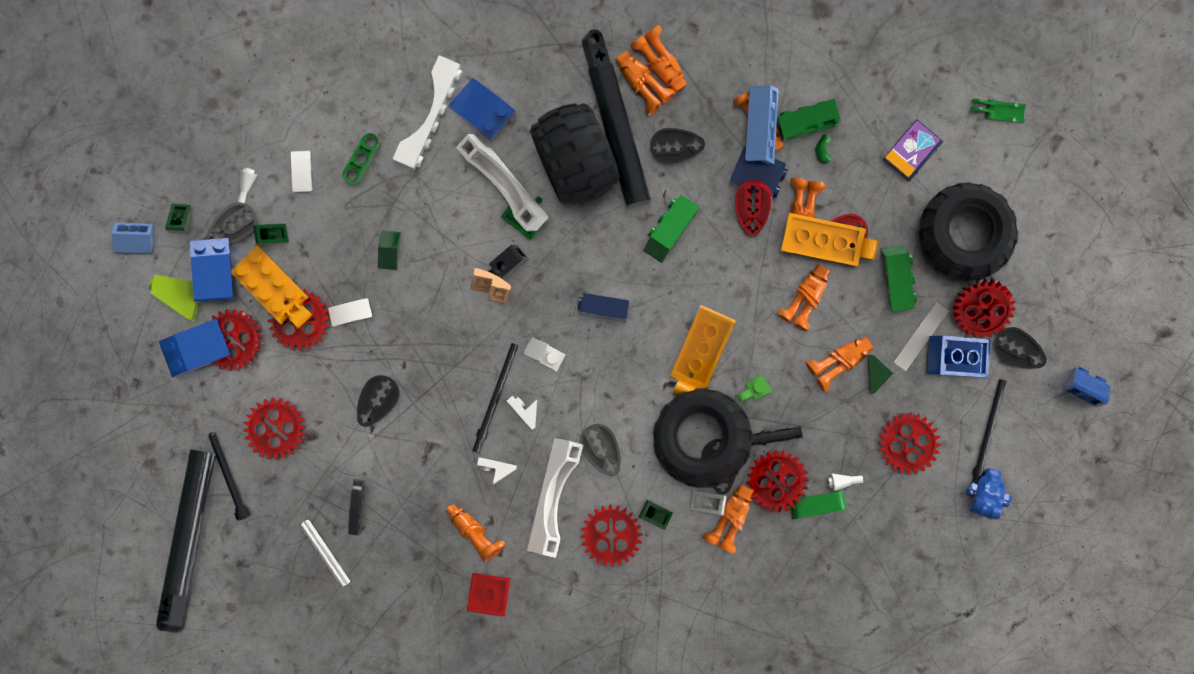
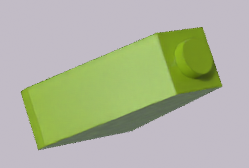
M154 274L153 279L151 278L149 282L150 293L186 319L195 322L199 302H194L193 281Z

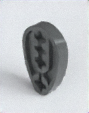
M232 203L214 219L206 238L212 239L213 233L217 235L222 233L218 238H228L229 245L241 242L254 233L253 226L258 225L257 214L245 203ZM245 211L248 213L252 212L250 220L245 218L242 220L243 224L241 226L239 224L234 226V231L231 229L227 230L229 222L234 224L236 217L243 218Z
M602 424L588 426L581 433L579 444L583 445L582 453L591 465L600 472L611 477L617 475L620 471L621 458L614 433L610 428ZM590 429L598 431L596 434L597 439H602L601 446L608 449L605 452V456L597 454V451H599L598 446H593L594 439L587 436L590 433ZM606 459H608L612 465H617V467L615 468L616 472L612 473L611 471H606V468H608Z

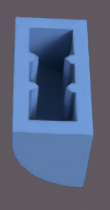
M114 223L111 233L113 252L152 254L153 224Z

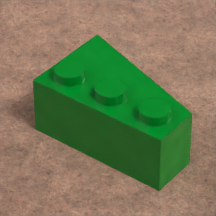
M835 98L821 101L813 106L800 107L794 112H791V110L785 111L777 117L782 141L838 127L841 121Z
M681 194L677 200L675 198L671 200L667 207L670 210L667 214L662 213L657 221L660 223L658 227L653 226L647 235L650 238L643 251L660 263H663L667 254L674 247L676 241L699 209L698 205Z
M903 245L880 248L881 254L884 255L885 265L883 270L886 273V290L890 310L894 312L915 309L914 303L917 302L916 291H913L912 284H915V275L911 273L910 267L913 265L912 254H909Z

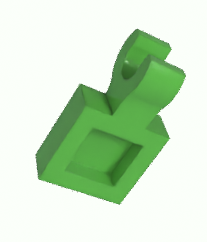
M760 375L746 383L745 385L748 390L739 394L737 398L740 403L751 396L756 401L771 392L772 389L764 376Z

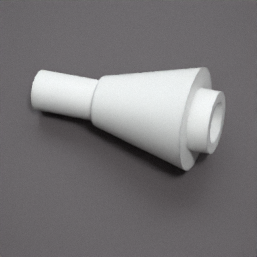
M246 167L243 170H239L240 192L237 202L245 203L247 192H249L257 177V174L254 173L255 170Z
M830 473L827 478V487L832 492L851 486V484L863 483L862 475L850 477Z

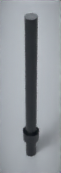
M511 343L481 428L477 430V439L472 450L473 452L480 453L484 439H487L489 425L519 345Z
M999 379L979 458L972 473L974 475L972 483L975 484L978 483V480L985 473L984 465L1003 398L1006 380Z

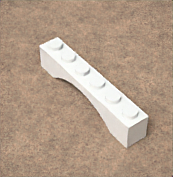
M440 55L438 56L431 72L434 81V100L431 111L423 125L414 134L399 143L393 157L395 163L414 171L416 167L420 168L424 159L422 157L424 149L428 150L432 141L429 138L432 132L435 133L439 126L437 120L440 115L443 116L447 105H445L447 98H451L455 88L452 86L455 80L459 81L462 70H460V64Z
M467 134L456 148L469 163L480 170L499 189L521 226L526 231H537L549 218L548 215L479 134Z
M554 438L527 551L556 558L560 543L557 524L559 498L567 478L579 464L583 449L582 444Z

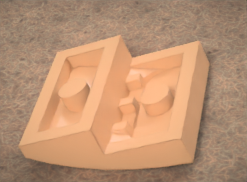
M475 268L470 289L489 293L488 300L507 303L511 286L500 277Z

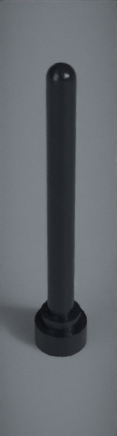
M211 432L208 437L235 504V518L237 521L251 516L249 508H246L241 501L217 436L214 432Z

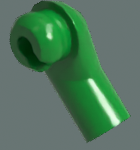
M823 134L816 145L815 152L820 162L828 163L831 160V156L828 154L826 147L831 138Z

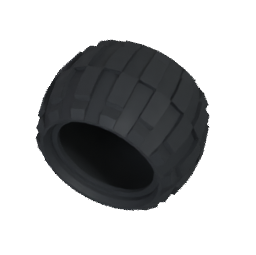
M576 103L562 105L545 113L538 119L537 123L531 126L530 133L549 181L561 203L565 205L573 203L575 205L589 202L601 197L612 189V185L618 183L619 172L602 128L589 105L585 103L580 105Z
M958 183L938 192L929 201L920 218L919 243L922 246L923 254L927 261L944 276L947 275L959 281L981 280L999 271L1013 255L1018 241L1017 218L1014 210H1011L1008 205V200L1001 193L998 194L991 187L981 183ZM966 207H977L984 211L991 219L994 227L991 241L984 248L976 251L960 248L950 235L949 228L952 217L957 211Z
M696 388L688 392L684 391L676 395L670 403L665 404L660 411L657 422L654 424L653 447L655 455L667 474L687 486L695 488L719 486L734 478L743 465L747 463L751 444L753 443L750 421L740 405L727 394L707 388ZM707 414L713 417L721 427L722 440L720 446L708 457H691L679 445V427L691 415Z

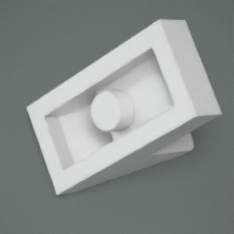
M534 337L531 338L523 353L556 372L566 354Z
M511 396L507 402L533 431L536 427L537 400L525 410L523 408L525 406L523 401L519 397L515 399Z
M478 458L477 465L481 466V470L492 472V469H496L493 485L517 469V465Z
M693 491L690 510L723 515L726 496Z

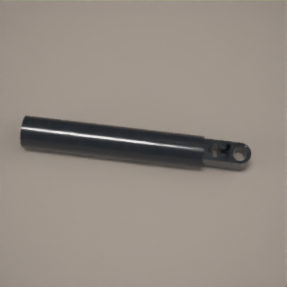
M592 29L582 39L589 67L588 73L608 144L618 168L619 182L626 207H634L650 202L651 197L603 34L597 29ZM589 37L595 38L596 44L592 43Z
M190 449L156 620V626L159 631L177 633L182 628L216 457L214 453Z

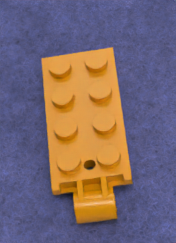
M788 213L780 251L859 267L860 257L875 260L879 241L864 238L865 228ZM850 243L854 244L853 248H850Z
M255 246L231 270V274L280 324L289 318L300 328L312 316L302 305L308 296L258 246Z
M702 305L700 306L669 376L678 380L672 393L676 396L684 391L688 392L696 388H707L736 320Z

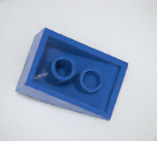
M473 77L448 105L450 109L491 143L516 115V111Z
M228 238L190 241L194 302L233 299Z
M217 319L159 341L172 377L184 376L230 355Z
M929 336L927 374L988 378L990 339Z
M1082 367L1072 369L1062 390L1095 407L1108 404L1110 385L1106 384L1107 381L1105 379L1089 375V371Z

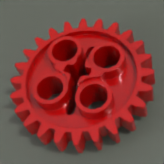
M984 278L982 283L976 280V285H972L969 282L968 289L962 287L964 293H957L959 299L954 300L957 306L952 307L955 312L953 317L956 319L955 322L957 326H960L962 332L966 330L968 336L973 332L974 338H977L980 334L982 339H984L985 334H988L991 338L992 332L995 331L996 334H999L998 329L1006 330L1004 324H1011L1008 318L1014 317L1011 311L1016 310L1013 305L1015 300L1006 285L1002 287L1000 281L995 284L994 279H991L988 283L986 278ZM988 294L986 298H981L982 295ZM1001 306L1000 309L994 310L995 307ZM974 307L973 310L967 311L968 308ZM982 319H987L984 323H980Z
M314 292L309 294L302 305L304 307L306 305L313 307L310 318L315 317V321H306L298 328L292 321L280 324L274 317L267 320L268 323L273 324V326L269 327V330H275L272 337L279 336L277 343L284 341V348L290 344L293 351L296 346H298L299 351H302L303 346L309 350V344L312 343L316 347L315 340L318 339L322 342L323 340L320 335H327L324 328H330V326L325 321L330 320V317L325 316V314L329 310L323 309L326 305L325 302L319 304L321 297L318 296L314 299ZM307 324H312L314 327L313 332L310 334L304 332V327ZM288 325H293L295 328L291 335L285 333V328Z
M226 309L225 315L223 312L218 311L219 317L212 315V319H217L220 329L226 335L233 337L234 341L244 346L245 350L243 351L238 345L231 343L230 339L223 336L229 353L235 348L237 355L235 358H231L229 355L213 362L212 365L216 366L219 363V369L226 367L227 371H230L232 367L235 371H238L239 366L245 369V362L251 365V357L257 359L254 353L261 352L257 348L258 345L263 344V342L258 341V338H261L263 334L257 333L261 327L254 326L257 320L250 321L252 315L247 314L245 316V311L241 310L238 314V310L233 309L231 314V311ZM232 322L234 325L233 329L228 332L227 324ZM244 333H247L249 336L248 340L243 343L241 337Z
M273 397L270 403L264 399V405L257 402L258 409L250 408L253 414H246L250 420L244 422L245 425H248V428L244 429L243 432L249 435L244 439L251 440L248 447L255 446L253 449L254 453L260 450V457H263L266 453L267 459L270 460L271 456L274 455L275 460H278L281 454L282 458L285 459L286 452L293 455L291 449H299L296 445L297 442L303 443L299 438L300 436H306L305 433L301 432V429L306 428L305 425H301L305 418L298 417L301 411L294 412L296 405L289 407L290 401L288 400L283 404L282 398H279L277 403ZM272 410H277L279 416L273 421L269 418V414ZM265 417L272 425L276 426L278 424L277 429L281 433H283L288 438V440L285 441L276 432L271 433L272 428L268 426L264 421H262L261 418ZM286 423L293 425V430L290 433L284 432L283 428ZM263 424L266 431L263 435H258L256 429L259 425ZM274 437L280 439V445L276 448L271 446V440Z
M910 412L906 418L905 414L901 413V419L894 416V423L888 420L889 427H882L886 432L879 434L883 440L878 441V444H882L883 447L878 451H884L885 454L881 458H888L886 465L892 463V470L898 467L901 474L906 469V474L910 475L913 469L914 474H918V468L924 472V465L931 467L932 465L929 461L937 460L933 455L940 454L935 449L941 446L940 443H936L940 436L934 435L938 429L930 428L933 422L927 424V417L920 420V414L918 413L913 418L912 412ZM904 425H908L911 428V433L908 436L904 435L901 431ZM895 434L900 435L907 441L912 439V444L922 449L924 453H920L914 447L907 448V443L896 438ZM920 435L927 438L925 446H921L918 443ZM894 441L899 442L901 445L899 452H895L891 448V444ZM909 452L916 453L917 460L915 462L908 460Z
M775 450L774 455H772L768 451L766 458L760 455L762 461L754 460L757 465L756 467L750 466L753 473L747 474L751 480L747 481L746 484L752 486L750 489L754 490L751 499H757L755 504L758 506L762 504V509L765 510L768 507L769 511L773 512L774 508H776V511L780 513L783 507L785 511H788V505L795 508V501L801 503L799 496H806L802 490L809 488L804 484L809 481L807 477H804V475L808 474V471L802 470L805 465L799 463L800 459L798 457L793 459L794 455L792 453H789L787 456L786 451L783 450L780 455ZM781 464V469L778 472H774V466ZM769 470L790 490V492L787 493L771 477H769L765 473V471ZM795 476L794 483L788 485V478ZM764 478H768L767 485L761 486V481ZM779 490L782 491L781 497L774 499V494Z
M609 504L608 510L601 506V512L594 509L596 515L588 514L591 520L583 521L587 528H581L585 535H581L580 538L586 539V541L581 545L588 546L585 553L591 551L590 559L596 556L597 564L603 560L604 566L607 565V562H610L611 566L614 567V562L617 561L621 566L622 559L628 563L627 556L635 557L632 551H639L636 544H641L642 541L638 540L637 537L643 534L638 533L637 530L641 526H635L638 518L631 519L633 512L628 515L625 514L627 508H624L621 512L619 511V505L616 506L615 510L612 509L611 504ZM610 518L613 519V533L617 534V537L613 539V553L610 552V539L606 538V534H609ZM618 520L625 521L626 529L624 531H618L615 528V523ZM604 521L607 524V529L604 532L597 531V522ZM620 539L627 542V547L623 551L616 548V542ZM598 541H606L608 548L605 551H599L596 547Z

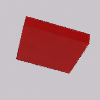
M472 573L467 611L505 617L511 578Z

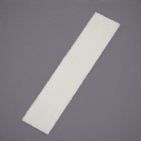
M936 302L894 363L906 371L929 340V336L934 333L949 311Z

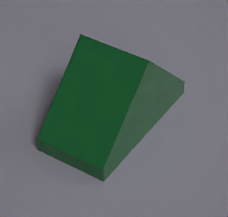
M172 203L165 230L169 233L189 234L191 205Z
M285 223L253 226L256 245L260 248L289 242Z
M381 231L378 245L379 269L397 270L401 232Z
M874 355L867 356L869 395L876 393L893 374Z
M646 500L638 518L665 530L673 512Z

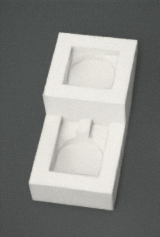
M291 151L293 192L312 191L310 151Z
M368 298L328 308L332 327L372 317Z

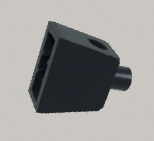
M511 244L489 263L491 269L488 272L501 279H505L529 259L518 245ZM503 262L505 263L504 270L501 268V264Z

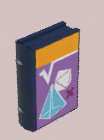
M916 119L882 160L910 182L930 157L937 152L943 141Z

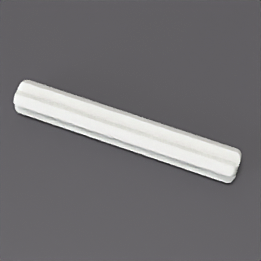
M309 520L302 522L300 527L341 587L346 586L350 580Z

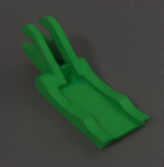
M983 99L971 100V103L987 106V109L982 107L970 108V111L985 113L986 119L1025 123L1024 113L1026 104L996 100L986 101Z

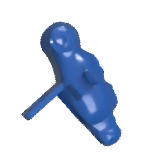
M988 468L977 484H969L966 494L974 497V501L969 508L970 512L989 519H999L1003 507H1009L1010 502H1012V496L1005 493V484L1001 479L1002 473L999 470Z

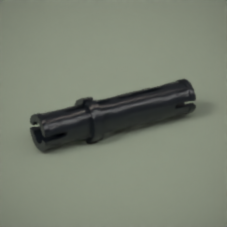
M801 426L766 432L762 430L760 433L752 434L753 443L751 446L760 444L764 446L771 442L803 438Z

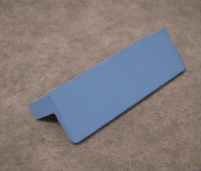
M772 85L750 86L746 161H762L765 164H774L779 89Z

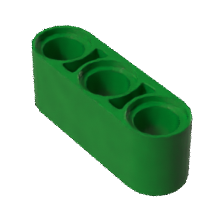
M367 133L361 138L344 168L342 176L348 185H357L361 181L377 153L380 142L375 134ZM368 139H375L376 143L373 147L366 146ZM359 155L366 156V161L362 164L356 162ZM351 171L357 173L354 180L347 179V174Z
M844 491L799 498L801 503L795 501V508L790 505L792 519L847 510Z

